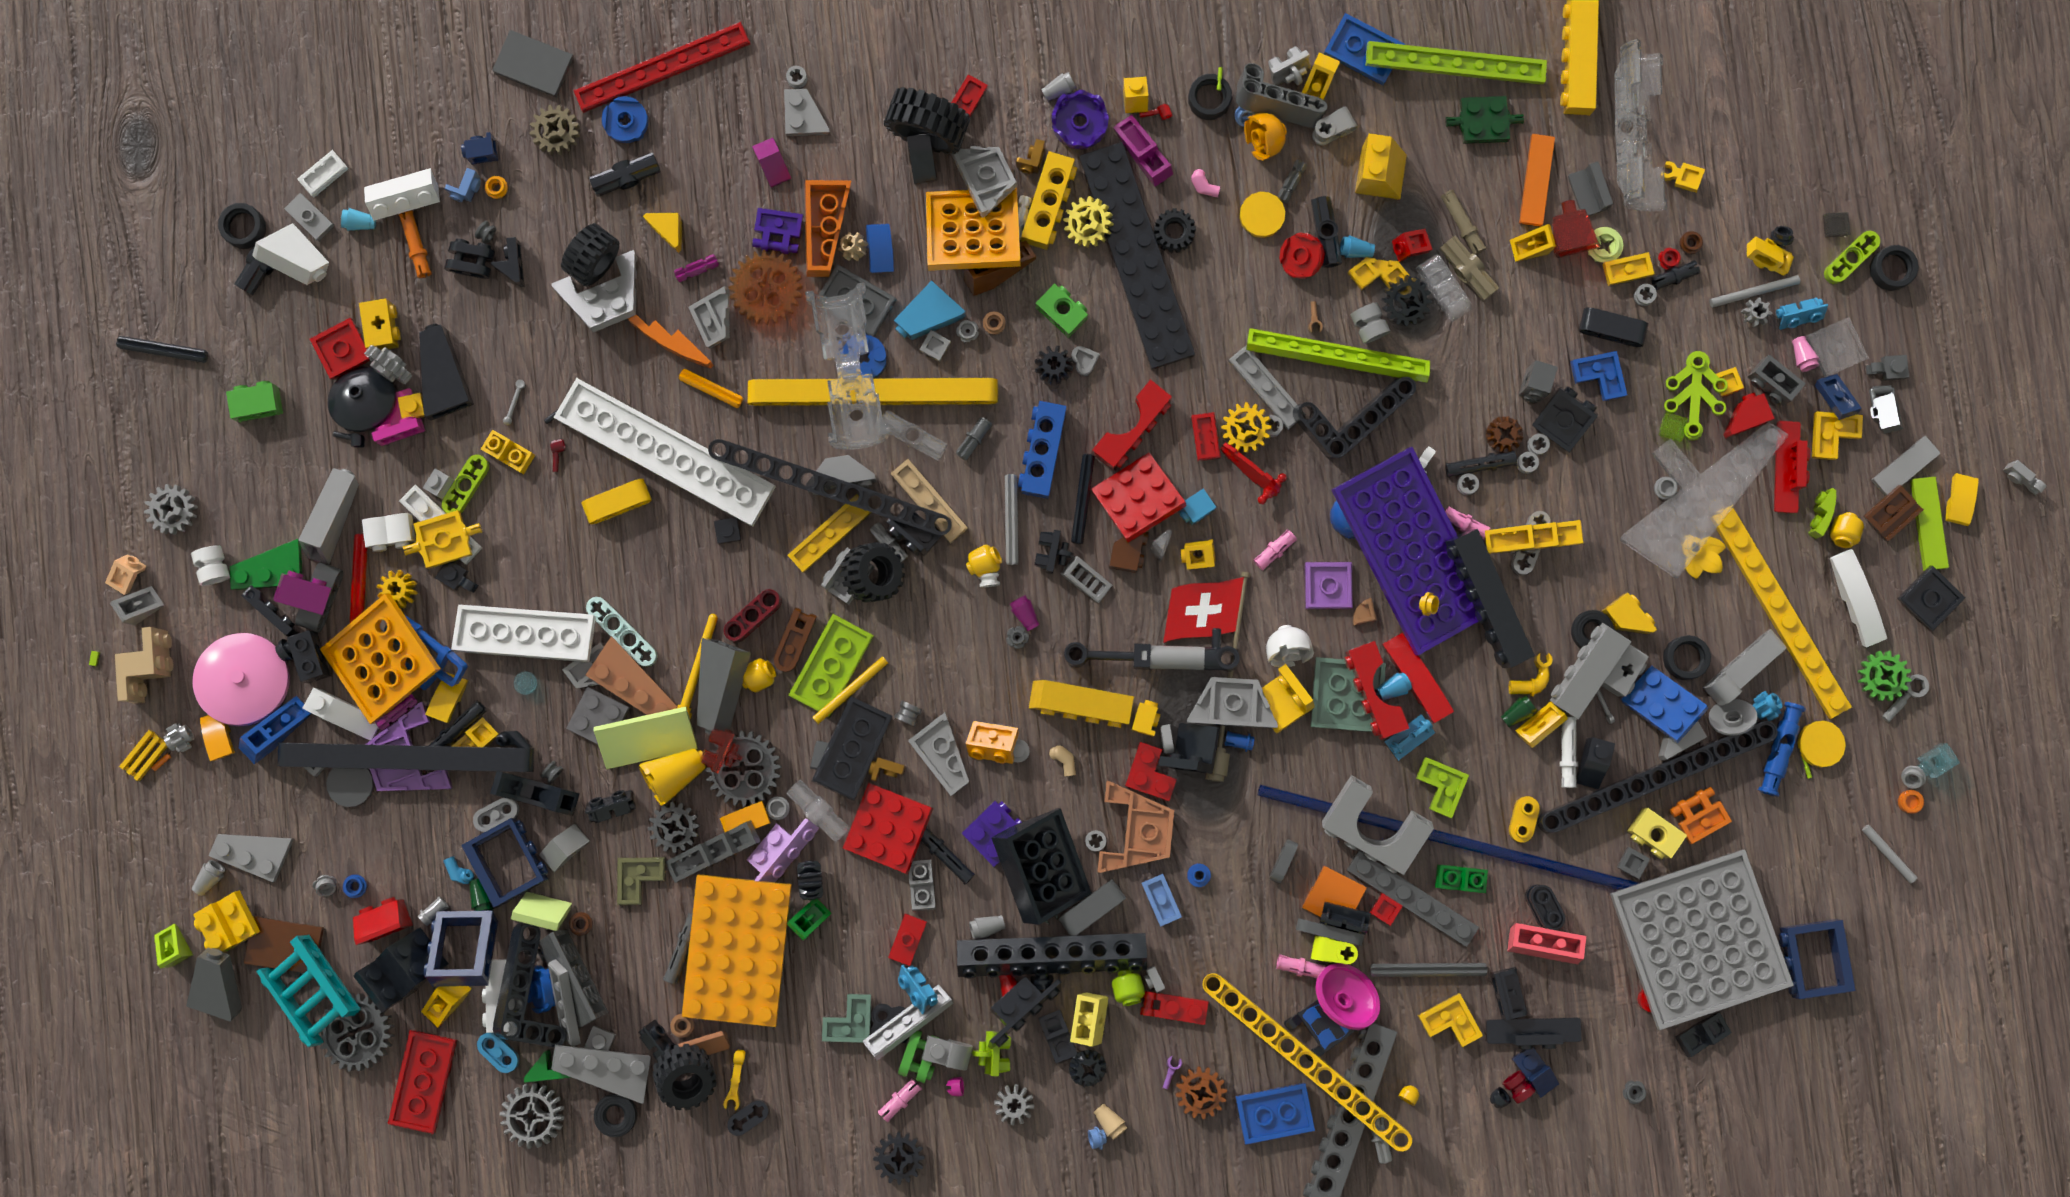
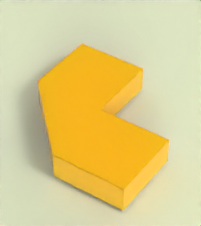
M1367 257L1348 271L1349 276L1361 291L1379 277L1390 290V281L1396 284V277L1399 276L1404 280L1405 275H1409L1398 261L1376 260L1375 258Z

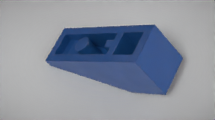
M295 696L241 736L238 748L253 764H256L278 746V743L284 741L312 713L303 709V702Z

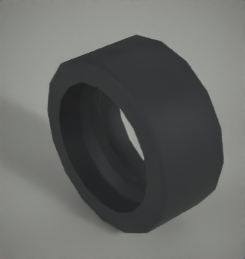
M1204 74L1192 83L1188 94V104L1191 111L1197 117L1204 120H1215L1222 117L1228 111L1232 100V90L1229 83L1223 77L1221 80L1223 101L1215 109L1201 107L1197 101V92L1204 85L1217 86L1218 75Z
M235 203L222 211L218 219V229L221 236L232 246L239 249H249L254 247L257 241L263 239L266 233V222L260 212L253 206L246 203ZM247 213L254 218L255 227L248 237L238 239L230 233V223L237 215Z
M1891 245L1881 250L1872 259L1870 265V274L1874 283L1881 289L1888 291L1900 290L1912 283L1919 270L1918 259L1915 254L1907 247L1901 245ZM1889 255L1898 256L1906 265L1907 273L1899 281L1890 280L1882 271V261Z
M1691 635L1681 636L1668 643L1664 650L1663 662L1669 674L1677 679L1690 680L1700 677L1707 671L1711 662V653L1707 644L1700 638ZM1689 644L1699 651L1700 664L1693 671H1682L1674 663V652L1679 646Z

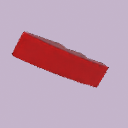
M1403 633L1382 644L1399 674L1405 673L1412 685L1411 691L1418 703L1424 708L1432 724L1454 712L1419 655L1414 654Z

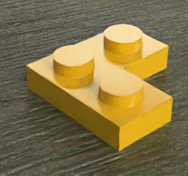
M1815 412L1812 458L1838 459L1839 438H1862L1863 415H1853L1839 420L1835 413Z
M1460 993L1417 1015L1429 1037L1451 1027L1460 1046L1464 1047L1483 1036Z

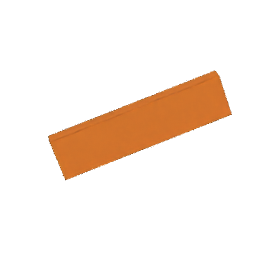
M1539 134L1531 135L1519 224L1539 227L1543 225L1555 137Z

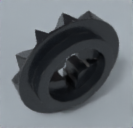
M1083 1050L1077 1053L1069 1065L1071 1078L1076 1084L1084 1088L1086 1086L1094 1087L1099 1081L1102 1082L1105 1073H1107L1105 1059L1094 1050ZM1082 1064L1087 1066L1093 1065L1092 1069L1094 1074H1090L1089 1072L1083 1074L1085 1070Z

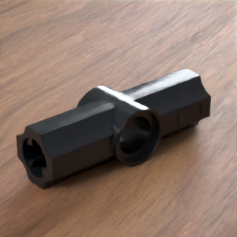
M652 152L632 161H619L611 167L612 169L589 177L596 196L599 197L617 189L625 190L632 188L640 180L658 174L661 171Z
M1317 197L1311 200L1316 230L1315 237L1323 245L1325 253L1322 268H1332L1342 264L1337 236L1338 226L1335 223L1331 197ZM1321 229H1330L1332 235L1324 236L1321 233Z

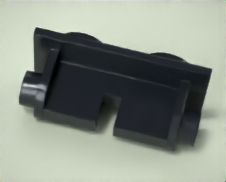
M619 790L609 797L603 799L602 797H597L590 800L586 804L585 810L590 822L599 823L612 819L610 810L613 809L616 817L632 813V810L636 809L634 800H631L632 790L626 792Z
M1324 902L1320 924L1366 935L1371 913Z
M653 1020L638 1032L641 1035L639 1038L648 1050H651L654 1046L658 1049L652 1054L657 1062V1058L660 1055H665V1050L668 1048L672 1050L676 1045L670 1040L664 1028L656 1020Z

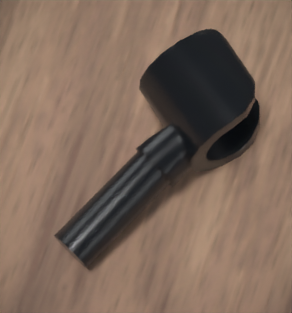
M333 432V437L351 440V447L363 448L365 446V437L363 435Z

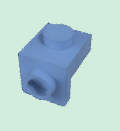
M467 168L459 189L446 184L445 190L453 200L463 202L464 199L471 202L474 193L478 192L481 186V177L475 170Z

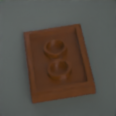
M253 916L260 933L248 939L244 963L276 968L294 952V947L290 941L296 936L310 935L320 949L324 927ZM300 959L288 970L305 973L307 966Z

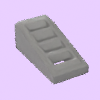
M1074 556L1060 573V575L1097 603L1102 600L1113 586L1078 556ZM1078 565L1080 568L1074 574V576H1072L1070 573ZM1086 571L1087 575L1080 582L1078 579ZM1092 577H1094L1095 580L1087 588L1085 585L1089 582V580ZM1099 582L1102 583L1103 585L1101 586V588L1097 591L1096 594H1094L1092 591L1096 588Z

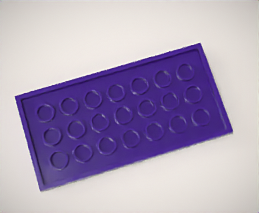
M1413 447L1403 450L1331 490L1415 655L1424 653L1478 622L1475 616L1476 609L1466 596L1465 591L1467 589L1463 581L1458 578L1456 574L1457 567L1446 551L1447 545L1445 541L1457 536ZM1427 592L1433 593L1434 596L1439 598L1438 611L1430 616L1423 615L1422 610L1419 608L1420 599Z

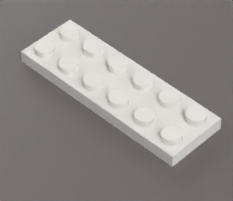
M458 604L451 650L465 653L590 662L596 616L591 614Z

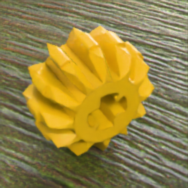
M398 570L396 574L393 571H389V579L384 576L381 577L384 584L377 585L378 589L383 590L377 595L378 598L390 593L397 605L403 609L406 608V601L409 603L414 602L410 596L411 594H418L417 591L412 589L417 585V582L410 581L412 578L411 574L407 573L404 575L402 570ZM394 587H401L400 593H395Z

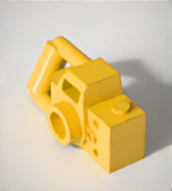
M1755 236L1747 244V258L1753 260L1758 268L1766 267L1769 271H1775L1783 276L1788 274L1794 259L1792 253L1777 246L1769 238L1762 240Z

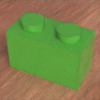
M270 381L257 382L256 386L252 387L247 385L233 387L234 390L226 391L230 418L236 422L283 414L279 387L270 383Z

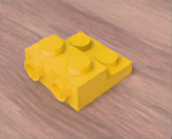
M240 890L229 894L215 903L209 904L193 914L195 917V928L202 932L206 939L204 942L205 949L215 948L225 953L260 933Z

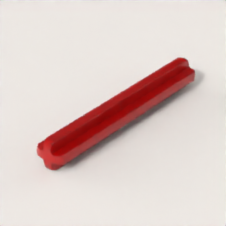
M364 534L354 535L350 623L364 612L368 548L365 547Z

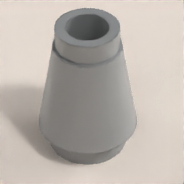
M1069 72L1064 75L1061 73L1041 90L1046 100L1049 101L1059 98L1062 94H1071L1077 88Z
M214 860L204 863L192 886V890L196 894L204 896L206 892L224 877L225 868Z
M1002 915L974 918V921L969 922V927L973 939L982 940L1005 929V923Z

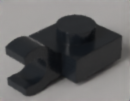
M453 561L443 564L435 579L456 591L459 586H462L474 593L479 586L466 578L468 570Z

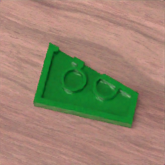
M299 539L230 566L231 590L248 589L249 586H253L256 589L277 587L282 573L287 574L288 570L302 574V553Z

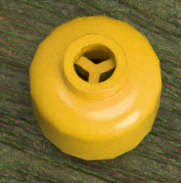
M1846 512L1838 515L1833 520L1830 538L1838 547L1851 548L1859 544L1864 523L1854 513Z
M985 544L968 554L969 562L966 563V566L971 575L975 574L980 578L983 574L996 573L1000 569L1002 558L994 546L990 547Z
M758 658L748 663L743 676L742 686L755 693L771 686L774 683V677H776V671L771 662Z

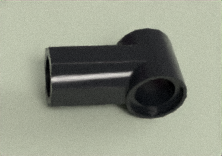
M254 248L248 253L246 266L234 283V285L252 296L264 277L274 271V268L252 256Z

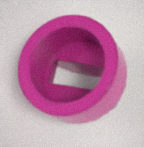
M951 1078L946 1086H951V1089L947 1090V1092L955 1097L964 1096L963 1078Z

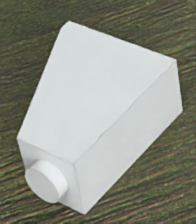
M293 223L257 241L252 255L255 259L306 285L314 281H321L327 274L326 271L329 264L325 257Z

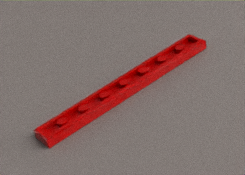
M739 22L573 91L582 112L585 113L612 102L618 97H624L750 45L742 23Z

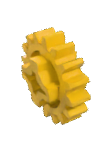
M1245 402L1244 408L1236 404L1237 410L1234 412L1229 409L1228 412L1231 416L1223 417L1227 422V425L1221 426V429L1227 430L1223 438H1230L1228 444L1231 446L1236 444L1235 448L1237 451H1240L1242 447H1244L1245 453L1249 452L1250 447L1254 451H1258L1257 445L1265 446L1263 439H1270L1271 437L1266 433L1267 430L1272 429V426L1266 424L1271 418L1269 416L1263 417L1266 411L1261 409L1258 412L1257 404H1254L1252 408H1250L1248 402ZM1247 413L1245 417L1236 419L1238 415ZM1257 416L1261 421L1262 429L1256 425ZM1248 422H1250L1249 425H1250L1254 430H1256V432H1254V431H1252V430H1251V431L1247 430V431L1244 433V429H1242V427L1239 426L1238 424L1247 425ZM1232 426L1237 429V439L1232 433ZM1253 436L1258 437L1256 440L1246 443L1248 438H1251Z

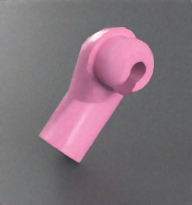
M1195 170L1191 180L1196 191L1200 194L1218 198L1220 186L1209 184L1203 170Z

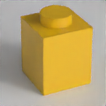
M1146 77L1124 78L1123 97L1125 113L1148 112Z

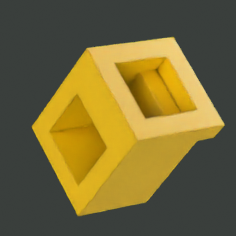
M1213 539L1185 543L1184 549H1181L1182 563H1186L1187 569L1215 567L1216 559ZM1201 550L1202 555L1200 557L1195 556L1194 551Z
M1149 700L1139 703L1131 728L1132 731L1151 737L1155 736V731L1151 729L1152 726L1157 728L1160 714L1156 713L1158 703Z

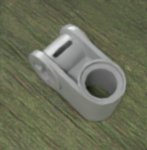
M1342 107L1317 122L1312 138L1316 144L1324 146L1340 137L1349 135L1358 128V125L1348 108Z

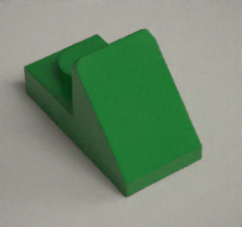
M549 1049L541 1055L526 1074L524 1083L570 1077L551 1069V1052Z

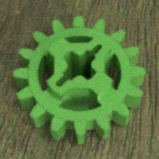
M1878 651L1875 654L1876 658L1871 654L1867 656L1869 662H1861L1864 669L1859 670L1857 673L1863 675V678L1858 680V683L1865 684L1862 691L1869 690V698L1878 695V701H1883L1886 696L1887 701H1892L1893 695L1897 698L1902 696L1900 690L1907 691L1909 689L1905 683L1912 681L1911 678L1906 677V674L1910 673L1911 669L1904 668L1907 661L1900 662L1899 654L1891 657V651H1886L1883 656V653ZM1881 661H1887V662L1892 663L1893 665H1892V666H1886V665H1885L1883 662H1881ZM1884 672L1888 674L1886 680L1881 679ZM1898 673H1899V682H1897V674H1898ZM1882 686L1888 691L1878 690L1876 687Z

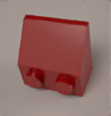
M395 897L381 901L382 906L374 909L373 906H369L359 910L360 915L353 917L355 944L370 943L413 926L404 899L395 900Z

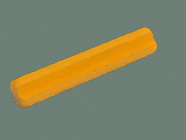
M683 369L679 375L680 381L735 408H739L743 402L742 396L687 369Z

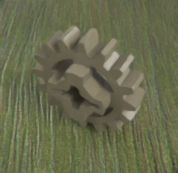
M548 105V111L545 112L541 108L540 116L533 115L536 123H530L531 128L534 129L530 132V135L535 138L533 140L536 146L540 145L539 149L542 152L547 149L548 153L553 155L554 150H556L559 155H562V149L565 148L569 152L570 144L577 145L574 137H580L579 132L576 131L580 129V125L576 122V116L574 114L570 115L571 111L568 108L563 111L561 105H558L556 110H554L551 105ZM567 122L569 123V133L566 132ZM541 127L544 128L543 138L541 137Z

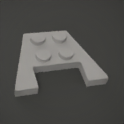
M634 250L615 258L621 276L593 288L577 293L571 276L551 284L554 291L562 297L564 302L574 310L576 315L592 332L636 315L637 290L635 288V279H637V255Z

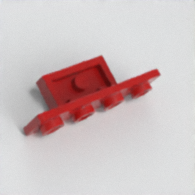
M1778 421L1776 423L1774 512L1797 513L1799 490L1805 488L1806 484L1809 483L1810 473L1807 470V461L1810 459V448L1807 447L1808 441L1800 440V422Z

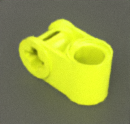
M1314 936L1311 959L1342 964H1351L1356 961L1358 951L1353 944L1336 941L1327 937ZM1349 947L1352 957L1348 956L1347 960H1344V956L1340 955V952Z

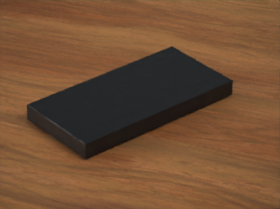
M850 696L811 782L854 801L892 719V715Z

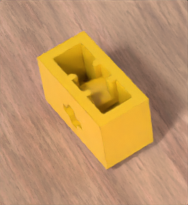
M386 298L359 303L365 348L368 349L370 345L380 350L384 347L387 349L399 348L398 340H401L399 328L395 325V318H397L396 306L392 305Z

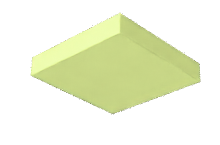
M526 892L512 911L511 919L557 931L570 912L572 903Z

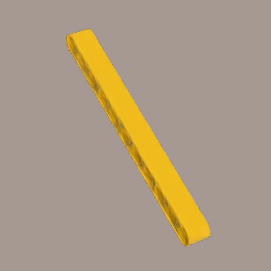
M998 379L748 380V405L753 406L979 405L998 403Z
M1216 973L1208 974L1204 978L1202 985L1206 993L1391 1147L1402 1152L1411 1147L1412 1137L1407 1129L1225 978ZM1211 977H1216L1220 981V987L1216 991L1208 988L1207 982ZM1230 992L1237 994L1239 1002L1235 1006H1230L1226 1003V996ZM1247 1008L1256 1010L1257 1018L1255 1021L1251 1022L1245 1019L1244 1012ZM1267 1023L1273 1024L1276 1028V1033L1272 1037L1265 1036L1262 1031L1263 1026ZM1284 1039H1291L1294 1042L1295 1047L1292 1052H1285L1281 1048V1042ZM1304 1054H1308L1313 1058V1065L1309 1068H1305L1300 1064V1057ZM1322 1070L1330 1071L1332 1080L1329 1083H1322L1318 1078L1319 1072ZM1340 1086L1349 1087L1351 1090L1350 1097L1347 1099L1340 1098L1337 1094L1338 1088ZM1364 1101L1369 1104L1370 1110L1367 1114L1362 1115L1357 1112L1356 1105L1359 1102ZM1384 1117L1389 1121V1126L1386 1130L1376 1128L1375 1121L1378 1118ZM1398 1133H1404L1408 1137V1142L1404 1146H1398L1394 1142V1137Z

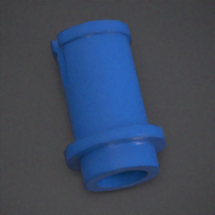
M1227 731L1224 746L1245 749V752L1247 750L1252 751L1255 737L1250 736L1251 734L1249 733L1248 735Z

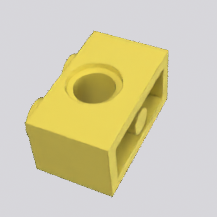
M1642 808L1627 832L1632 834L1631 839L1641 846L1643 844L1651 848L1650 852L1659 859H1663V857L1672 858L1687 836L1649 808ZM1653 829H1657L1660 833V838L1656 842L1651 838Z

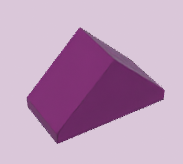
M773 137L752 146L771 188L791 179Z

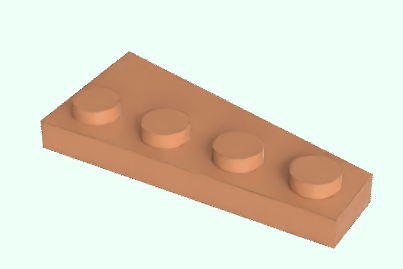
M611 636L586 673V676L646 715L677 708V705Z

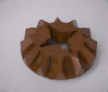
M1509 416L1498 417L1487 427V442L1498 452L1508 453L1514 451L1520 446L1524 438L1523 428L1517 420ZM1511 428L1508 434L1511 438H1505L1499 441V439L1501 438L1500 436L1502 435L1500 429L1505 431L1506 429Z

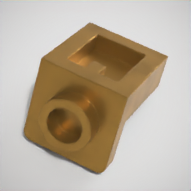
M1036 139L1034 146L1030 145L1027 158L1030 160L1017 157L1016 167L1020 168L1021 172L1026 174L1039 172L1045 151V141Z
M877 758L876 762L872 761L869 774L872 775L871 780L877 781L882 768L885 769L883 774L897 778L898 773L904 774L906 766Z

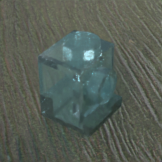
M1948 743L1937 744L1934 748L1917 758L1920 762L1918 767L1924 770L1926 777L1929 776L1930 778H1938L1960 763ZM1932 758L1936 760L1935 766L1931 761Z

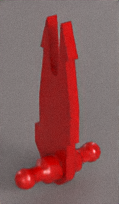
M1226 442L1223 444L1220 450L1249 479L1264 489L1263 494L1258 497L1259 504H1265L1268 498L1277 496L1280 493L1281 484L1287 479L1284 473L1279 474L1278 478L1274 479L1239 453L1236 448Z

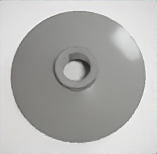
M1734 699L1726 705L1719 706L1716 704L1709 712L1711 727L1724 735L1746 733L1757 722L1756 709L1750 703L1740 699Z

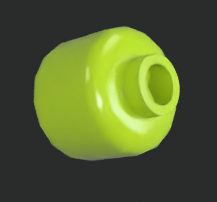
M1129 970L1118 972V977L1112 981L1115 1000L1118 1003H1122L1123 1006H1132L1140 1003L1141 998L1145 995L1141 976Z

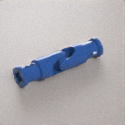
M1785 702L1784 704L1786 709L1783 719L1778 723V733L1773 740L1771 754L1763 771L1765 773L1762 786L1758 788L1759 792L1774 797H1779L1778 789L1781 779L1785 778L1789 757L1792 754L1800 730L1799 721L1802 712L1806 710L1804 706L1791 702ZM1785 736L1788 744H1782L1780 740Z

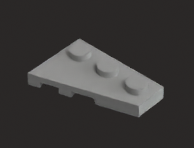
M944 712L908 741L946 791L952 796L968 784L969 779L946 713Z
M218 834L209 856L268 881L276 882L294 838Z

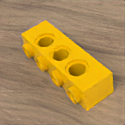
M1048 151L1021 235V242L1026 240L1029 245L1048 250L1049 244H1054L1057 231H1054L1056 222L1060 223L1064 210L1061 209L1063 201H1068L1071 189L1067 187L1070 180L1074 181L1078 168L1074 167L1075 159ZM1060 176L1063 182L1054 184L1051 182V178ZM1052 197L1056 200V203L1049 206L1044 203V200ZM1045 218L1050 223L1046 227H1041L1037 224V221Z

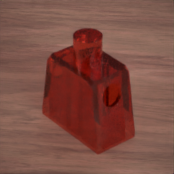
M1575 200L1562 202L1563 214L1553 217V237L1556 245L1553 250L1556 257L1560 258L1601 248L1586 209L1577 210Z

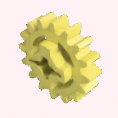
M1088 196L1086 202L1081 197L1079 198L1080 204L1071 203L1072 211L1066 210L1069 218L1063 219L1064 222L1068 223L1064 230L1071 232L1068 238L1071 240L1075 239L1077 245L1080 246L1083 242V246L1088 248L1091 242L1096 247L1098 246L1097 240L1105 242L1104 234H1111L1108 226L1114 225L1113 222L1109 221L1113 214L1106 212L1109 206L1106 204L1102 205L1100 199L1097 198L1094 202V198ZM1100 214H1101V217H1102V224L1100 223V219H1099ZM1087 219L1092 221L1090 225L1085 223Z

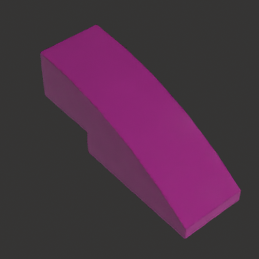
M1132 115L1113 127L1129 154L1154 187L1173 175L1171 164L1161 154L1157 144Z

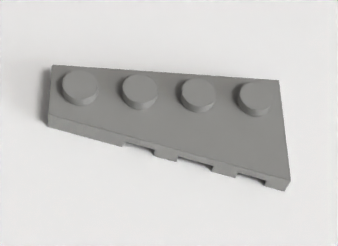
M555 1045L551 1069L643 1104L651 1056Z

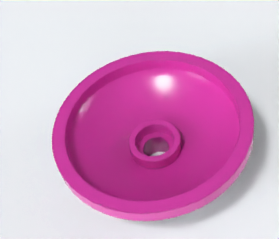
M1336 963L1327 966L1319 974L1316 981V995L1324 1012L1335 1023L1347 1029L1361 1030L1369 1027L1377 1019L1380 1011L1379 996L1375 986L1363 972L1351 965Z

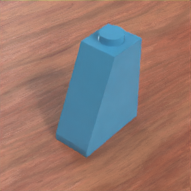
M931 280L895 318L894 323L897 326L895 330L903 338L908 336L911 340L929 334L930 330L936 331L962 320L966 313L964 309Z

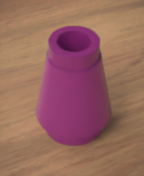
M1026 595L1010 603L1012 608L1010 611L1027 631L1039 625L1031 599H1028Z

